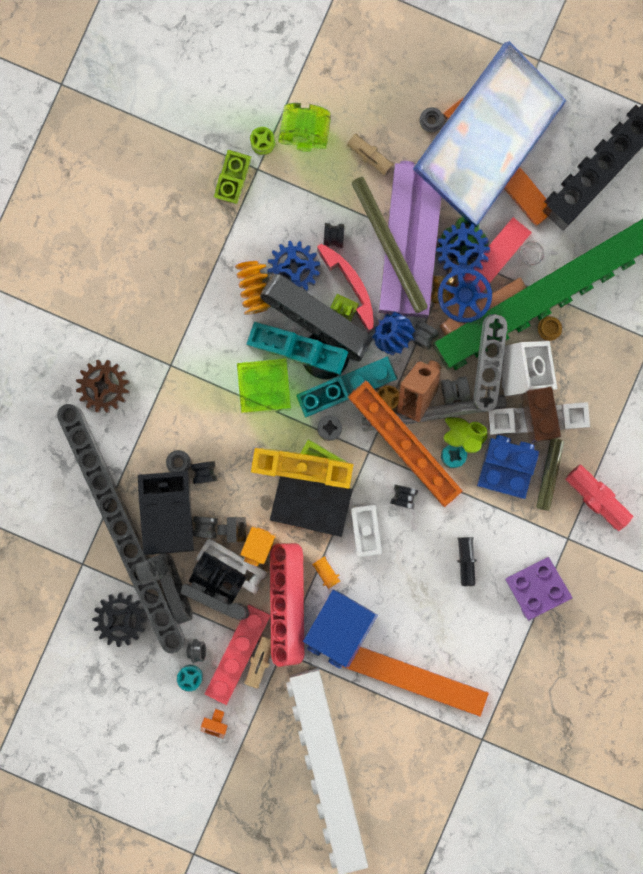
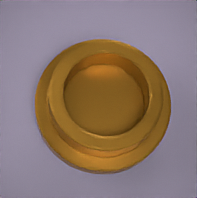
M547 316L538 323V334L546 341H553L561 335L562 324L557 318Z

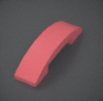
M513 217L488 246L490 247V252L484 253L489 260L488 262H481L483 270L481 271L478 268L474 270L481 273L490 283L532 232ZM466 273L464 280L474 281L476 276ZM480 280L477 285L480 288V292H483L486 286Z
M320 244L317 246V251L329 271L339 267L361 302L362 306L357 308L355 313L367 332L370 333L373 331V310L363 282L342 256L329 247Z

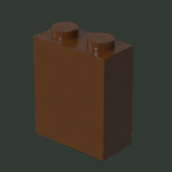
M552 386L524 392L521 395L529 443L561 437Z

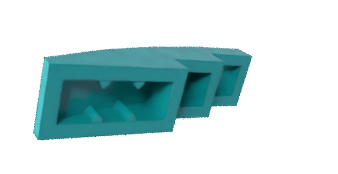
M258 322L253 323L246 345L338 375H341L348 355V351L345 349L327 345L318 340Z

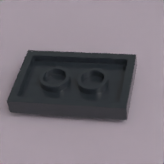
M280 476L270 521L342 537L353 489Z

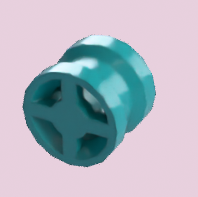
M447 445L443 448L441 460L445 466L457 468L466 462L467 452L463 446Z
M189 664L184 666L177 675L178 686L188 692L196 690L203 680L202 671L196 665Z

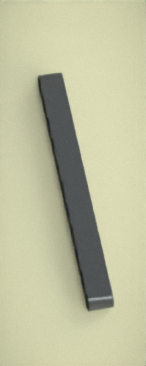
M65 404L57 412V418L161 647L167 653H177L185 644V636L180 624L175 621L160 581L156 580L144 585L137 577L136 564L149 559V557L143 554V543L83 412L75 405ZM73 409L76 412V418L68 423L65 420V413ZM83 431L86 434V441L82 445H78L75 442V436L78 432ZM89 454H94L97 459L96 464L89 468L85 464V458ZM99 476L105 477L107 485L103 490L97 489L95 481ZM111 498L117 502V509L112 513L107 511L105 507L107 500ZM119 521L127 524L128 529L124 535H120L116 531V524ZM130 543L138 548V554L134 558L126 554V547ZM149 589H154L158 592L159 598L157 602L148 601L146 593ZM158 612L167 613L169 616L168 624L161 625L158 623L156 618ZM169 635H176L179 638L178 647L174 648L168 645L167 637Z

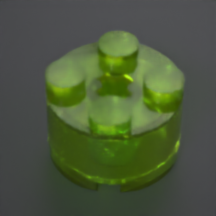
M301 103L284 105L278 142L285 145H296L297 150L303 152H311V148L326 149L331 124V112L323 107L312 104L309 105V108H301Z

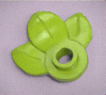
M458 417L445 418L446 424L451 429L443 437L446 443L455 447L463 446L464 450L468 453L478 452L482 448V444L486 442L488 437L487 428L479 422L468 423L463 418Z

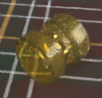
M433 276V292H431L430 302L439 303L438 290L446 276ZM451 277L446 284L455 287L456 278ZM444 289L443 301L446 303L454 298V295Z

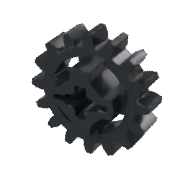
M120 592L117 598L110 594L108 595L109 602L102 599L100 603L103 607H96L94 609L99 614L97 617L92 618V621L98 622V626L94 628V631L100 630L102 632L99 636L100 640L105 637L108 638L107 645H111L113 641H116L117 647H121L122 642L125 641L126 645L129 646L131 645V637L138 640L140 637L137 632L145 631V628L141 626V623L148 621L147 618L141 615L145 610L144 608H138L141 603L140 600L132 602V594L128 595L126 599L123 592ZM123 603L128 606L125 609H118L113 604ZM128 612V614L124 616V624L120 623L119 625L112 627L115 624V621L117 620V617L115 615L120 616ZM133 613L136 615L135 627L131 623ZM105 614L108 616V625H107V626H105V624H104V615H105ZM114 631H122L124 634L127 635L116 636L112 633Z

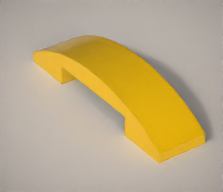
M255 448L251 473L274 477H289L350 489L354 464L296 452Z

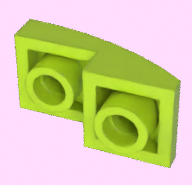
M227 150L214 198L238 204L252 156Z

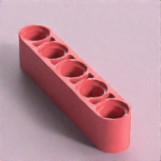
M297 543L275 544L270 550L271 658L278 667L297 665L304 659L303 550Z

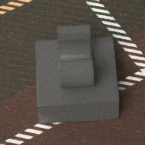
M227 517V525H217V535H227V542H246V517Z

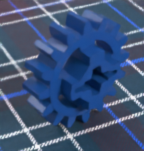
M461 223L460 229H457L455 225H451V233L444 230L443 233L446 238L438 239V243L442 247L436 248V252L442 254L438 258L439 263L446 262L443 269L447 271L451 268L452 271L463 268L473 270L478 268L482 271L483 266L481 262H488L489 260L484 253L490 252V247L484 246L489 242L488 238L481 239L483 230L480 229L475 232V225L473 224L469 229H466L464 223ZM468 235L476 239L479 245L471 243L468 240ZM458 236V239L453 244H449L453 238ZM465 245L467 251H465V255H460V251L457 250H461V246ZM447 256L455 257L459 264L452 263ZM473 257H477V259L473 263L468 265V262Z
M289 241L286 248L280 244L279 253L274 250L272 251L275 259H268V264L273 266V268L267 269L268 274L287 276L291 279L292 283L307 292L309 283L311 285L316 284L313 276H320V272L315 270V268L320 267V262L314 261L317 253L310 254L311 246L309 245L303 249L301 241L297 243V246H293L292 241ZM296 253L304 255L308 261L300 259L296 256ZM287 254L288 258L285 262L278 265L280 259ZM291 263H295L297 267H300L297 268V273H292L291 269H287L291 267ZM310 271L307 278L300 282V277L303 273Z

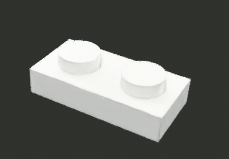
M369 505L351 508L357 557L382 554L376 506Z

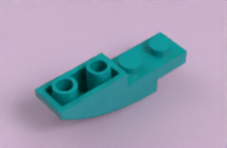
M389 356L301 392L296 397L306 418L349 401L347 396L365 380L376 390L383 385L398 380Z

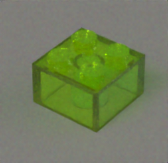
M287 359L237 363L242 415L291 410Z

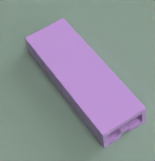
M400 161V164L395 163L388 227L428 307L420 313L414 311L385 253L378 313L392 314L396 312L403 316L427 318L430 309L441 196L413 170L414 162ZM430 163L427 168L443 182L444 169L439 168L437 164Z

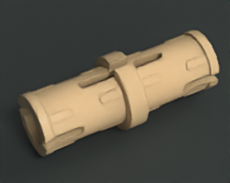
M357 133L351 137L346 145L361 156L365 164H371L383 176L394 165L393 162L377 151L378 148L375 145L372 147L358 136Z
M261 636L254 656H251L250 662L252 664L244 681V684L254 688H259L264 671L270 665L268 660L271 655V639L265 636ZM262 652H265L258 672H255Z

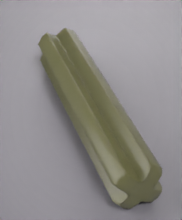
M561 439L550 440L536 505L541 510L549 511L551 508L564 447V441Z

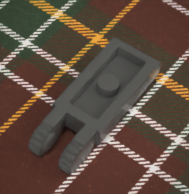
M193 581L192 585L184 584L180 591L181 594L222 614L235 618V620H245L249 616L248 607L243 606L241 603L230 604L227 602L229 598L215 592L214 595L205 592L207 587Z

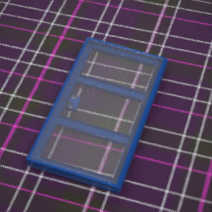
M510 41L504 42L413 167V170L464 219L477 227L565 104L566 99Z

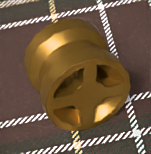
M390 385L381 387L377 393L388 403L392 410L395 409L399 403V391Z

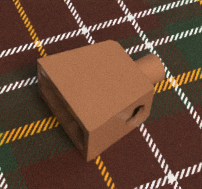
M430 360L428 364L421 361L415 364L400 385L398 413L417 422L421 421L438 391L440 371L442 369L438 362Z

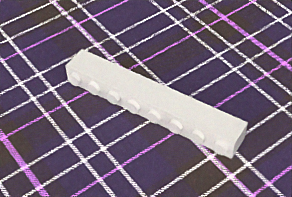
M319 668L290 675V682L286 683L289 697L294 696L296 706L292 707L295 721L301 722L302 730L298 731L301 745L307 746L309 755L304 756L307 769L313 770L315 779L311 780V786L314 795L319 794L321 804H317L319 818H325L327 828L323 829L326 844L331 843L333 853H329L332 869L337 868L338 874L368 868L367 858Z

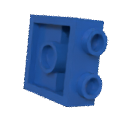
M497 435L496 439L490 438L477 486L525 499L540 451L534 450L535 445L521 441L520 446L510 443L511 438Z

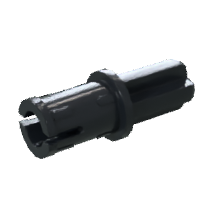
M474 537L458 538L459 560H457V563H460L461 585L464 587L476 584L474 562H477V559H474Z

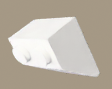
M550 341L519 342L505 346L501 372L504 396L522 395L528 390L552 386L553 390L557 389Z

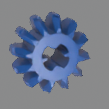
M393 312L391 315L385 314L384 319L379 320V325L373 328L375 334H373L372 338L377 348L392 356L395 353L401 354L404 347L409 348V341L414 340L412 334L415 332L412 323L406 316Z

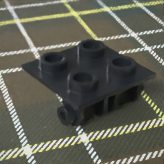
M204 551L199 562L195 565L188 582L193 583L194 581L207 587L205 592L212 595L215 592L228 597L227 602L232 604L248 576Z

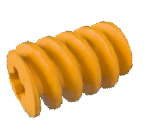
M248 261L235 265L236 269L241 270L237 273V278L243 280L238 284L239 288L246 289L240 293L241 298L247 299L242 303V306L250 308L244 312V315L267 311L271 306L260 297L267 284L262 283V280L268 277V274L261 273L260 270L266 268V264H260L258 261Z

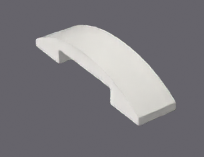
M588 402L556 405L560 430L590 427ZM523 408L488 411L490 435L527 433Z

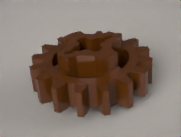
M96 360L95 367L88 363L87 367L89 370L87 372L80 371L84 376L83 379H76V382L81 384V387L76 389V392L83 394L79 399L80 402L88 401L86 408L91 409L95 406V412L100 413L102 408H104L106 413H110L111 406L118 410L119 405L117 403L119 401L126 402L123 394H130V391L125 389V386L129 385L130 381L123 379L127 374L126 371L118 372L120 365L115 364L111 367L110 360H106L105 365H102L100 360ZM100 371L99 376L90 379L94 373ZM111 373L115 374L119 385L113 383ZM105 380V383L109 385L108 389H103L101 393V389L98 388V384H103ZM87 388L92 389L95 393V401L90 397ZM117 394L114 399L106 402L107 397Z

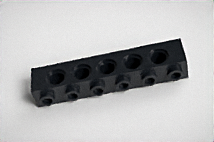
M636 104L626 114L629 119L624 124L618 122L609 132L613 136L608 141L602 139L593 149L596 154L591 159L586 156L577 166L580 171L575 176L570 173L560 184L564 188L558 194L553 191L544 201L547 206L543 212L563 231L643 147V104L640 107ZM631 126H636L640 134L633 133ZM614 143L621 144L624 151L616 150ZM598 160L605 161L608 169H602L598 165ZM581 178H588L591 181V186H585ZM565 195L573 196L575 204H569L565 200Z

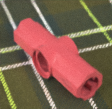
M581 464L575 467L565 478L583 497L582 500L595 513L600 514L617 531L626 527L634 517L615 498L616 496L611 489L601 481L598 482Z

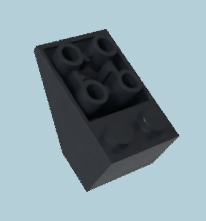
M188 471L138 475L143 554L153 555L194 551L191 490Z

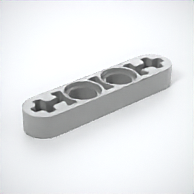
M496 314L487 316L482 324L473 396L475 406L485 412L493 410L498 402L507 333L505 318ZM495 319H497V323L501 324L500 328L495 330V336L500 337L499 341L487 339V335L493 336V329L489 328V324L494 323ZM494 343L498 347V353L490 358L486 355L485 349L489 344ZM487 368H492L495 372V377L490 382H485L482 378L483 371ZM481 385L493 387V390L488 389L487 396L491 398V402H487L486 406L480 402V397H484L486 389L481 388Z

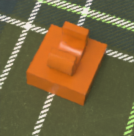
M215 709L212 719L204 717L200 731L224 739L228 725L221 722L225 712Z

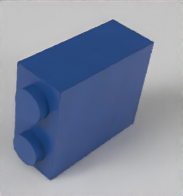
M333 589L303 642L308 645L307 650L315 655L320 656L322 653L328 656V662L339 669L342 666L349 667L377 619L378 614Z

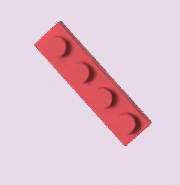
M250 604L248 605L250 612L248 618L240 621L205 692V695L227 705L271 616Z

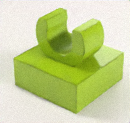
M336 294L330 308L351 322L359 303Z

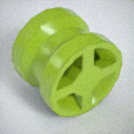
M261 126L252 131L250 135L252 150L259 155L271 153L275 147L273 132L269 128Z

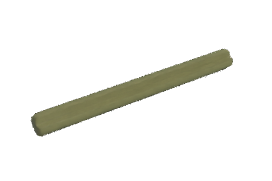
M364 177L353 180L352 186L414 311L420 313L426 310L428 305Z

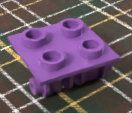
M549 557L505 578L521 607L522 614L528 621L573 599Z

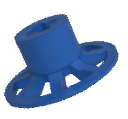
M467 268L457 269L449 273L441 282L438 290V300L443 312L451 319L465 323L473 322L481 318L490 308L492 289L488 280L478 271ZM462 273L475 275L476 279L474 281L464 280ZM458 274L459 285L457 287L446 284L451 277ZM480 280L486 286L487 293L480 292V288L477 285ZM444 289L454 294V298L446 303L443 301ZM481 298H487L486 306L480 311L476 301ZM456 303L460 305L458 316L452 314L447 307ZM466 307H471L477 314L473 317L463 318Z

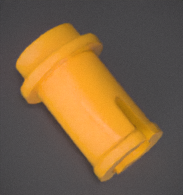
M325 556L312 564L324 582L323 586L326 585L330 589L340 582L338 578L340 575H336Z

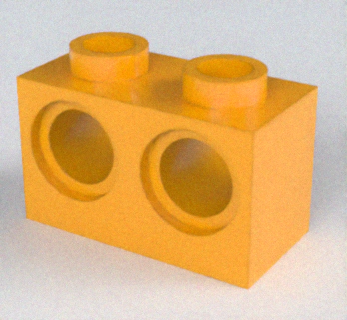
M252 526L240 554L245 557L244 562L257 567L259 563L264 564L277 535Z

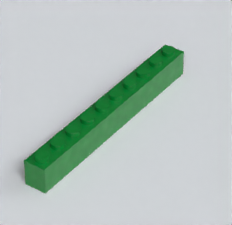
M643 219L491 308L478 320L468 322L434 342L432 346L446 369L449 370L453 367L456 371L468 364L466 359L474 355L478 358L482 324L487 316L496 314L505 318L507 322V341L510 339L508 334L512 331L522 332L531 326L529 321L537 317L539 321L552 314L551 308L556 305L562 308L572 302L571 296L579 292L582 296L594 289L592 284L598 280L604 283L614 277L613 271L621 267L624 271L636 264L634 259L640 255L643 256ZM495 319L494 323L489 324V328L493 329V336L487 335V339L499 341L500 337L495 336V330L500 328L501 324L497 323V319Z

